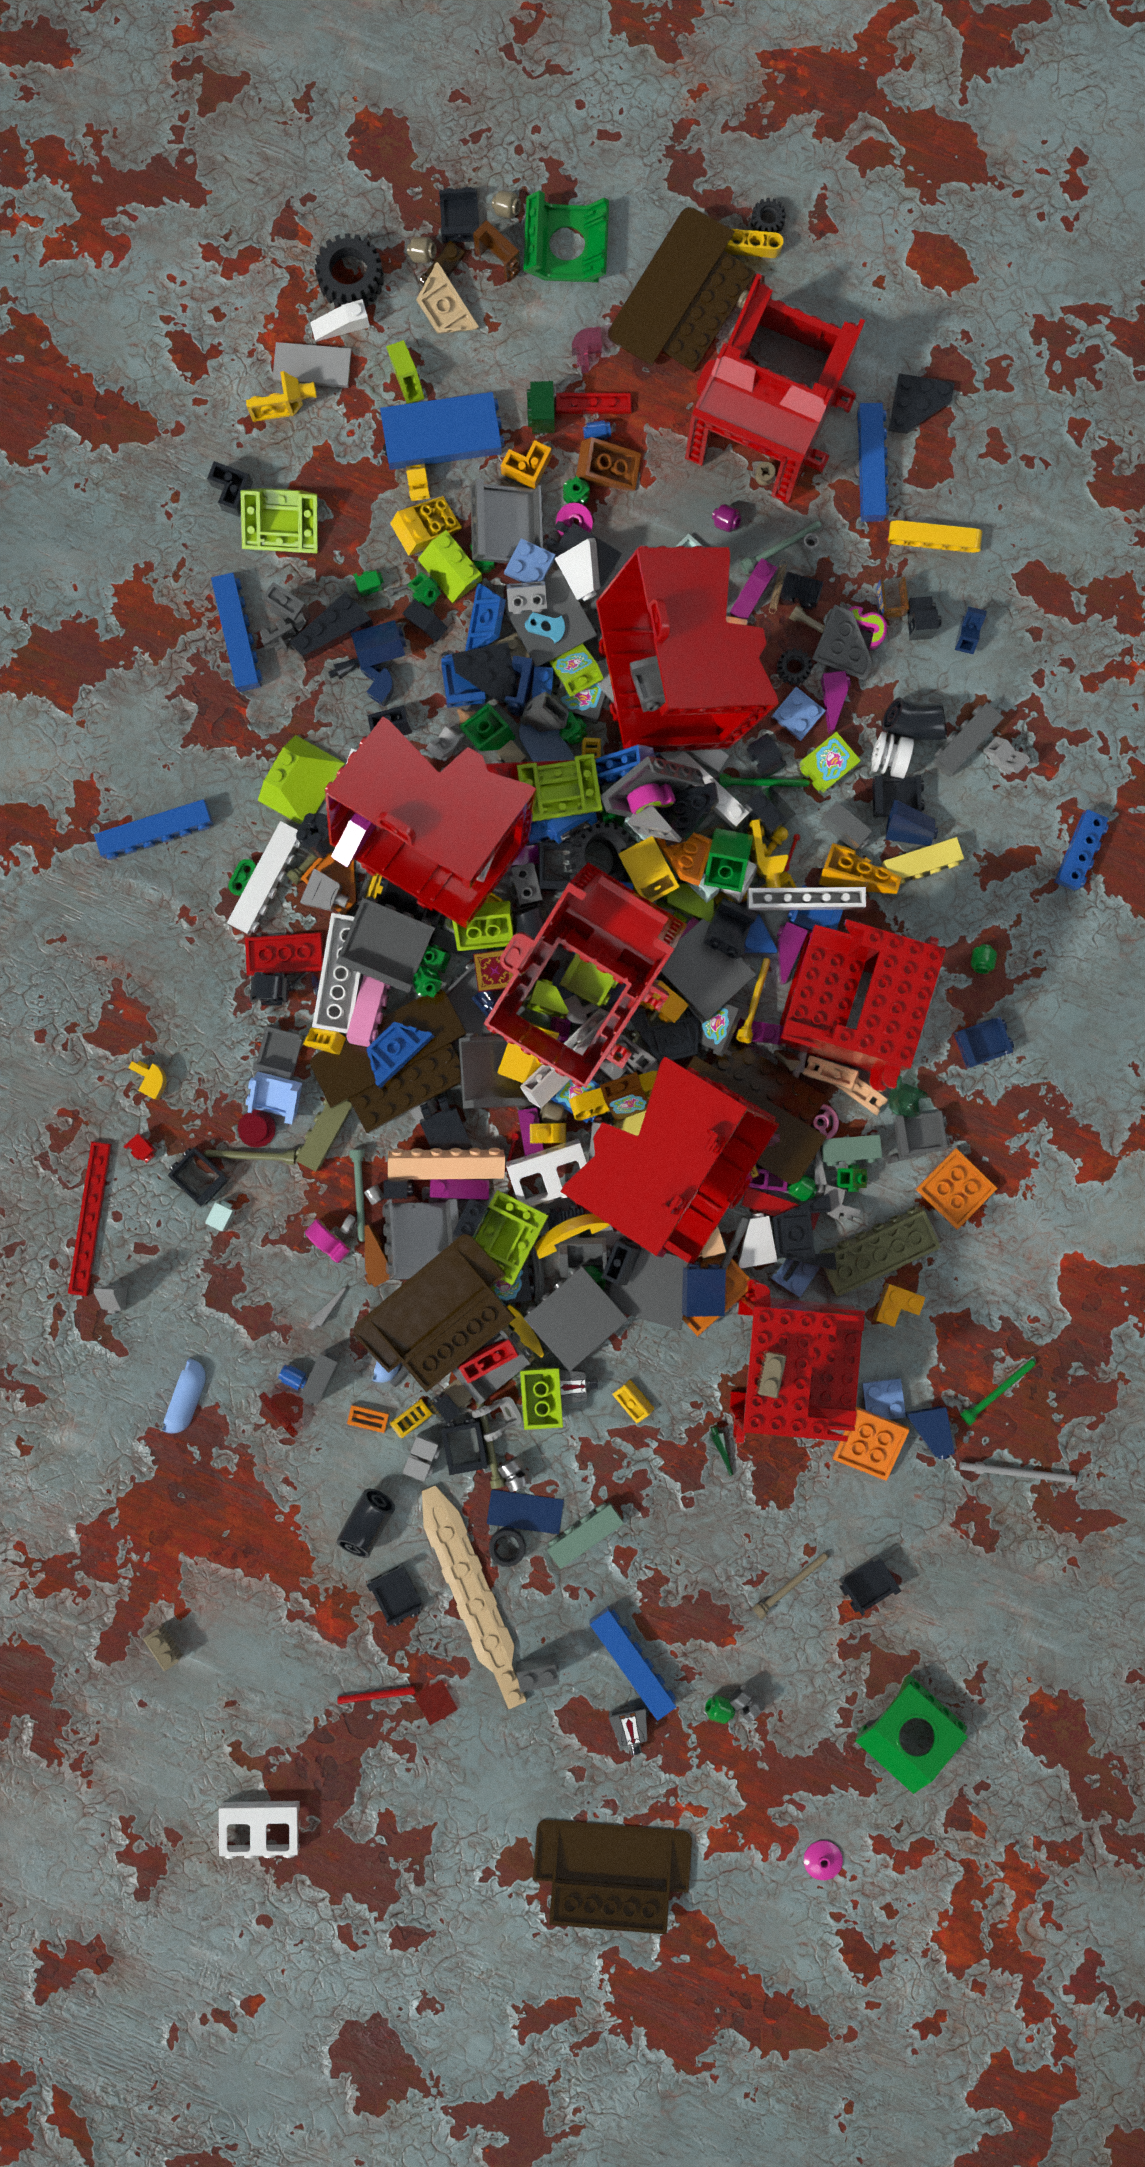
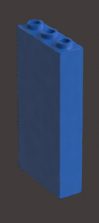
M493 392L381 407L380 412L389 469L394 470L423 463L430 465L502 454V447H505L504 437L499 435V429H502L501 418L496 416L499 406L497 398L494 399Z

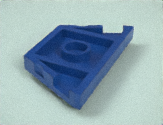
M477 583L465 651L486 647L499 638L506 600L480 583Z
M758 914L756 921L750 926L743 947L745 948L744 953H777L772 938L760 914Z
M393 1022L366 1048L371 1061V1068L375 1075L376 1085L381 1088L434 1037L433 1034Z

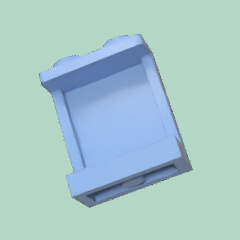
M257 1072L255 1077H251L248 1089H251V1092L246 1099V1105H248L247 1112L252 1113L254 1109L285 1116L284 1123L292 1125L298 1112L302 1083Z

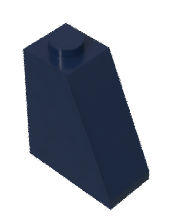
M894 800L886 824L885 840L931 846L933 839H936L938 835L935 819L898 800Z
M941 1405L905 1412L907 1419L932 1455L938 1457V1459L950 1458V1455L955 1454L947 1408Z

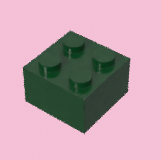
M553 381L530 382V389H527L528 427H532V434L555 433Z

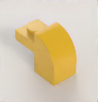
M425 463L406 466L411 501L429 499L430 494Z
M140 1060L138 1063L132 1061L128 1068L145 1077L138 1091L155 1100H159L167 1083L163 1069L153 1063L150 1069H148V1064Z
M566 1123L530 1124V1143H566Z

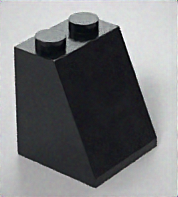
M771 786L759 791L744 807L750 812L748 817L750 821L759 820L760 825H763L764 836L767 840L796 815Z

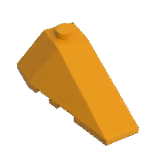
M832 843L819 885L829 888L866 887V892L897 894L902 878L884 867H876L871 864V860L868 858L863 859L857 856L856 851L851 848Z

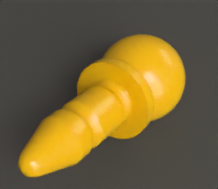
M780 827L770 837L772 842L768 845L765 857H769L777 847V844L781 846L782 842L788 838V830L785 827Z

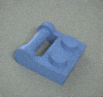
M786 1258L778 1272L771 1279L798 1297H801L820 1267L799 1262L786 1282L782 1278L794 1262V1260Z

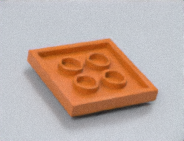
M954 1148L915 1188L956 1230L998 1189L957 1148Z
M856 1407L855 1431H843L842 1435L848 1436V1442H838L832 1459L887 1481L909 1433V1427Z

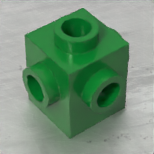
M576 476L573 480L571 478L567 480L563 485V499L567 504L580 503L584 505L589 500L590 486L584 479L580 480Z
M422 572L407 584L414 593L412 597L426 606L434 603L441 594L437 588L439 586L432 577L429 578Z
M570 711L566 727L560 729L559 735L564 742L568 741L572 745L578 744L588 735L585 729L587 725L581 717L578 718Z
M432 944V947L427 946L420 964L445 974L451 955L442 952V947Z
M421 965L412 980L416 992L424 997L430 996L434 998L442 985L440 976L435 969Z
M848 1165V1168H838L837 1187L847 1188V1192H859V1188H867V1169H859V1165Z

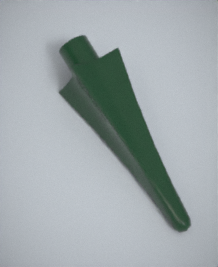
M718 1425L711 1426L712 1434L709 1435L723 1459L728 1474L732 1476L733 1471L728 1458L724 1433L722 1430L719 1431Z

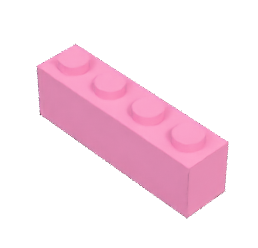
M363 976L347 1032L349 1043L368 1047L377 1039V1025L382 1022V1008L387 1004V990L391 989L392 986L368 976Z

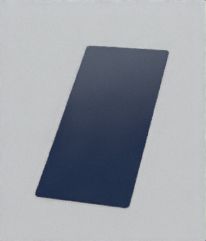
M491 1490L487 1524L559 1534L564 1500Z

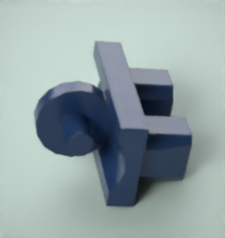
M491 991L477 993L471 998L486 1017L489 1016L498 1001Z

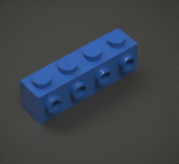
M636 745L596 758L595 764L599 787L604 786L603 783L617 782L618 778L625 776L647 756L654 757L653 747Z
M1088 809L1082 813L1054 883L1073 891L1084 886L1087 880L1085 874L1094 863L1092 857L1101 846L1099 840L1108 829L1107 821L1109 818Z

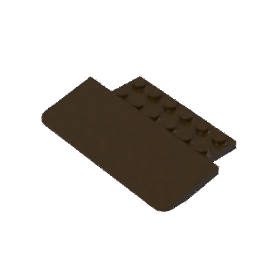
M687 207L683 209L608 330L610 341L651 366L659 354L663 352L694 373L741 294L755 275L754 270L724 251L735 231L695 208Z
M440 989L436 992L434 998L421 996L384 1016L381 1024L377 1025L378 1037L393 1022L401 1023L407 1027L411 1026L420 1031L431 1032L434 1036L381 1088L375 1083L376 1079L371 1068V1061L366 1050L367 1047L351 1044L347 1037L339 1055L323 1050L311 1058L310 1066L330 1108H334L349 1100L366 1133L369 1134L462 1083L460 1059L451 1043L465 1036L467 1032L444 990Z
M733 1038L728 1046V1051L733 1052L732 1056L724 1054V1057L717 1055L712 1065L694 1056L688 1067L698 1071L699 1075L704 1078L707 1077L716 1083L719 1082L725 1085L728 1089L776 1117L775 1121L780 1125L756 1164L789 1184L799 1182L827 1137L810 1127L828 1096Z
M461 1235L354 1326V1335L388 1373L402 1363L425 1392H428L516 1318L491 1288L506 1273L471 1235Z
M550 1819L540 1821L536 1832L533 1880L552 1882L549 1925L667 1935L669 1891L688 1893L692 1848L690 1834L684 1830Z

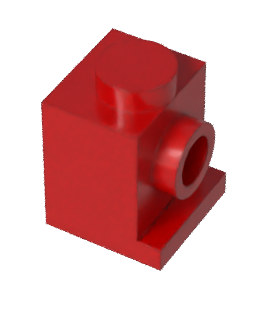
M137 1133L123 1146L125 1149L132 1150L131 1154L138 1161L141 1159L146 1164L155 1157L154 1153L157 1151L145 1136Z

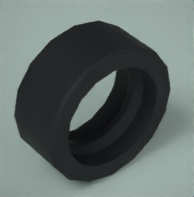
M513 1528L499 1529L493 1534L489 1543V1553L492 1560L502 1567H511L518 1564L525 1554L526 1543L524 1537ZM504 1536L515 1538L519 1545L517 1554L509 1559L501 1557L496 1551L497 1541Z

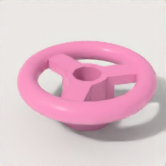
M823 1104L820 1109L825 1110L824 1114L817 1115L811 1124L820 1133L827 1136L826 1139H830L838 1130L839 1120L836 1112L830 1106ZM831 1115L833 1126L830 1132L826 1133L825 1129L829 1125L828 1117ZM818 1119H822V1120H823V1125H822V1126H818V1124H817V1120H818Z

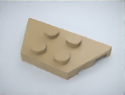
M435 263L432 272L416 299L437 334L477 330L479 326L439 263Z

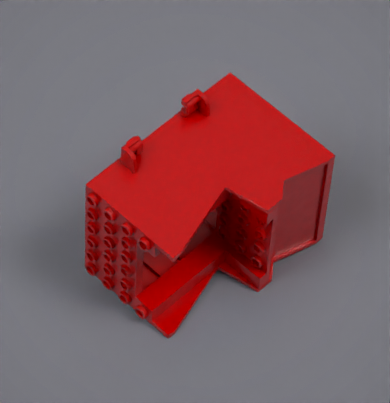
M757 273L728 344L723 343L716 360H710L706 363L697 382L696 391L700 398L691 415L685 459L698 465H703L710 431L781 461L771 496L789 503L805 465L823 472L830 457L827 453L813 449L831 406L835 408L842 407L845 412L849 413L855 401L856 393L841 384L851 364L866 320L860 318L858 325L845 321L841 329L833 323L823 322L819 317L807 315L799 308H791L780 300L775 301L771 299L773 290L766 284H760L762 275ZM759 325L829 355L821 376L812 389H809L804 383L793 382L785 375H777L769 368H761L754 365L751 360L745 359ZM842 396L848 398V401L841 400ZM815 457L821 458V462L815 460Z
M699 545L695 547L659 546L657 548H648V546H640L597 599L596 606L602 632V639L599 641V654L602 658L607 659L614 702L609 707L613 720L619 722L623 749L636 745L653 747L654 753L730 749L779 704L777 695L759 659L766 646L764 629L726 621L730 568L729 547H703ZM657 655L666 702L655 711L643 712L631 676L630 663Z
M382 717L368 737H363L358 750L350 754L345 767L342 766L338 770L335 780L329 782L325 788L330 845L335 848L337 847L350 819L356 812L377 825L354 858L361 863V867L370 875L376 876L379 874L418 899L417 904L423 908H428L431 911L435 909L462 927L467 928L528 843L537 789L530 784L488 772L483 756L469 747L441 772H438L388 719ZM494 856L484 882L477 880Z
M588 862L569 882L536 938L534 939L524 932H518L509 941L500 957V964L504 969L512 973L513 976L484 1022V1025L487 1026L490 1032L502 1035L506 1042L521 1047L525 1054H532L537 1057L541 1064L553 1067L557 1074L572 1079L576 1086L587 1088L605 1058L622 1069L632 1053L615 1042L641 1001L650 1003L656 1010L660 1011L669 997V993L656 984L654 980L674 951L688 924ZM560 943L563 944L562 947L569 952L574 951L580 955L579 958L584 962H591L596 965L600 972L612 975L616 982L626 984L623 992L583 1055L517 1015ZM654 992L661 996L659 1000L652 997ZM616 1052L621 1053L623 1057L619 1058L616 1056Z
M848 919L845 920L844 925L850 934L814 925L812 933H807L804 939L779 1025L783 1026L780 1046L870 1072L869 1084L876 1091L882 1092L886 1090V1086L894 1089L897 1087L896 1082L898 1076H900V1071L910 1069L946 949L937 947L939 938L929 936L925 942H921ZM862 971L872 974V978L857 1028L854 1030L846 1027Z
M664 1056L658 1069L639 1135L636 1136L602 1122L593 1136L595 1156L564 1184L560 1192L655 1256L663 1258L667 1250H669L685 1262L695 1264L728 1208L733 1209L741 1200L752 1181L750 1172L780 1124L775 1121V1116L760 1109L759 1106L744 1099V1097L728 1089L725 1085L719 1082L716 1083L707 1077L704 1078L691 1067L685 1069Z
M748 1278V1281H746V1285H748L747 1292L738 1301L737 1314L753 1316L747 1390L746 1392H730L729 1411L734 1417V1442L744 1444L745 1433L848 1442V1436L831 1430L855 1431L861 1341L865 1320L863 1315H865V1311L855 1309L854 1305L771 1298L770 1290L766 1285L761 1284L756 1279ZM765 1350L787 1356L778 1398L760 1395L755 1390L757 1388L756 1384H758L757 1380H759L760 1368L762 1367L761 1363H763L762 1359H764L763 1351Z

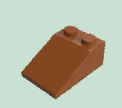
M590 437L581 442L576 476L580 480L584 479L591 485L635 491L641 453Z
M368 1224L365 1226V1271L367 1274L364 1276L369 1285L372 1284L373 1287H376L389 1280V1274L386 1273L388 1255L385 1254V1247L373 1224Z

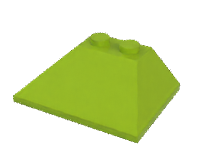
M274 488L241 490L242 549L318 553L317 494L303 490Z
M295 735L282 748L265 777L258 801L300 825L305 815L317 813L326 798L325 788L327 784L335 780L338 770L342 766L344 767L345 763Z
M594 753L575 756V761L537 766V763L517 765L519 781L530 784L537 789L532 822L602 811Z
M497 1190L488 1206L490 1211L475 1240L505 1271L506 1275L501 1280L513 1285L549 1216Z

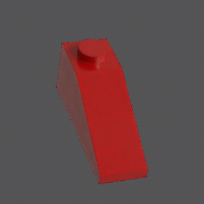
M506 1339L474 1352L458 1368L469 1384L518 1357L519 1354L511 1341Z

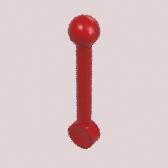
M794 834L793 836L794 841L783 870L784 872L790 869L789 863L797 841L801 838L799 834Z
M516 1133L511 1136L512 1143L507 1162L511 1161L515 1143L519 1139Z

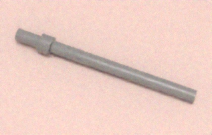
M960 1462L959 1464L960 1470L974 1471L976 1474L993 1473L1069 1483L1076 1482L1075 1475L985 1465L983 1462Z

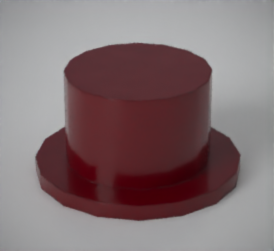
M253 1110L252 1113L247 1112L242 1116L237 1130L239 1138L244 1144L249 1147L260 1148L272 1141L275 1136L276 1126L273 1118L268 1113L261 1110Z

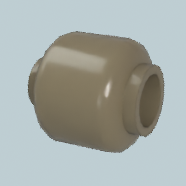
M499 191L492 199V208H494V212L498 217L512 219L519 214L521 201L514 192Z
M414 237L407 246V254L414 263L428 264L436 257V245L429 237Z
M549 1100L540 1109L539 1118H541L543 1124L561 1123L566 1121L568 1111H565L563 1105Z

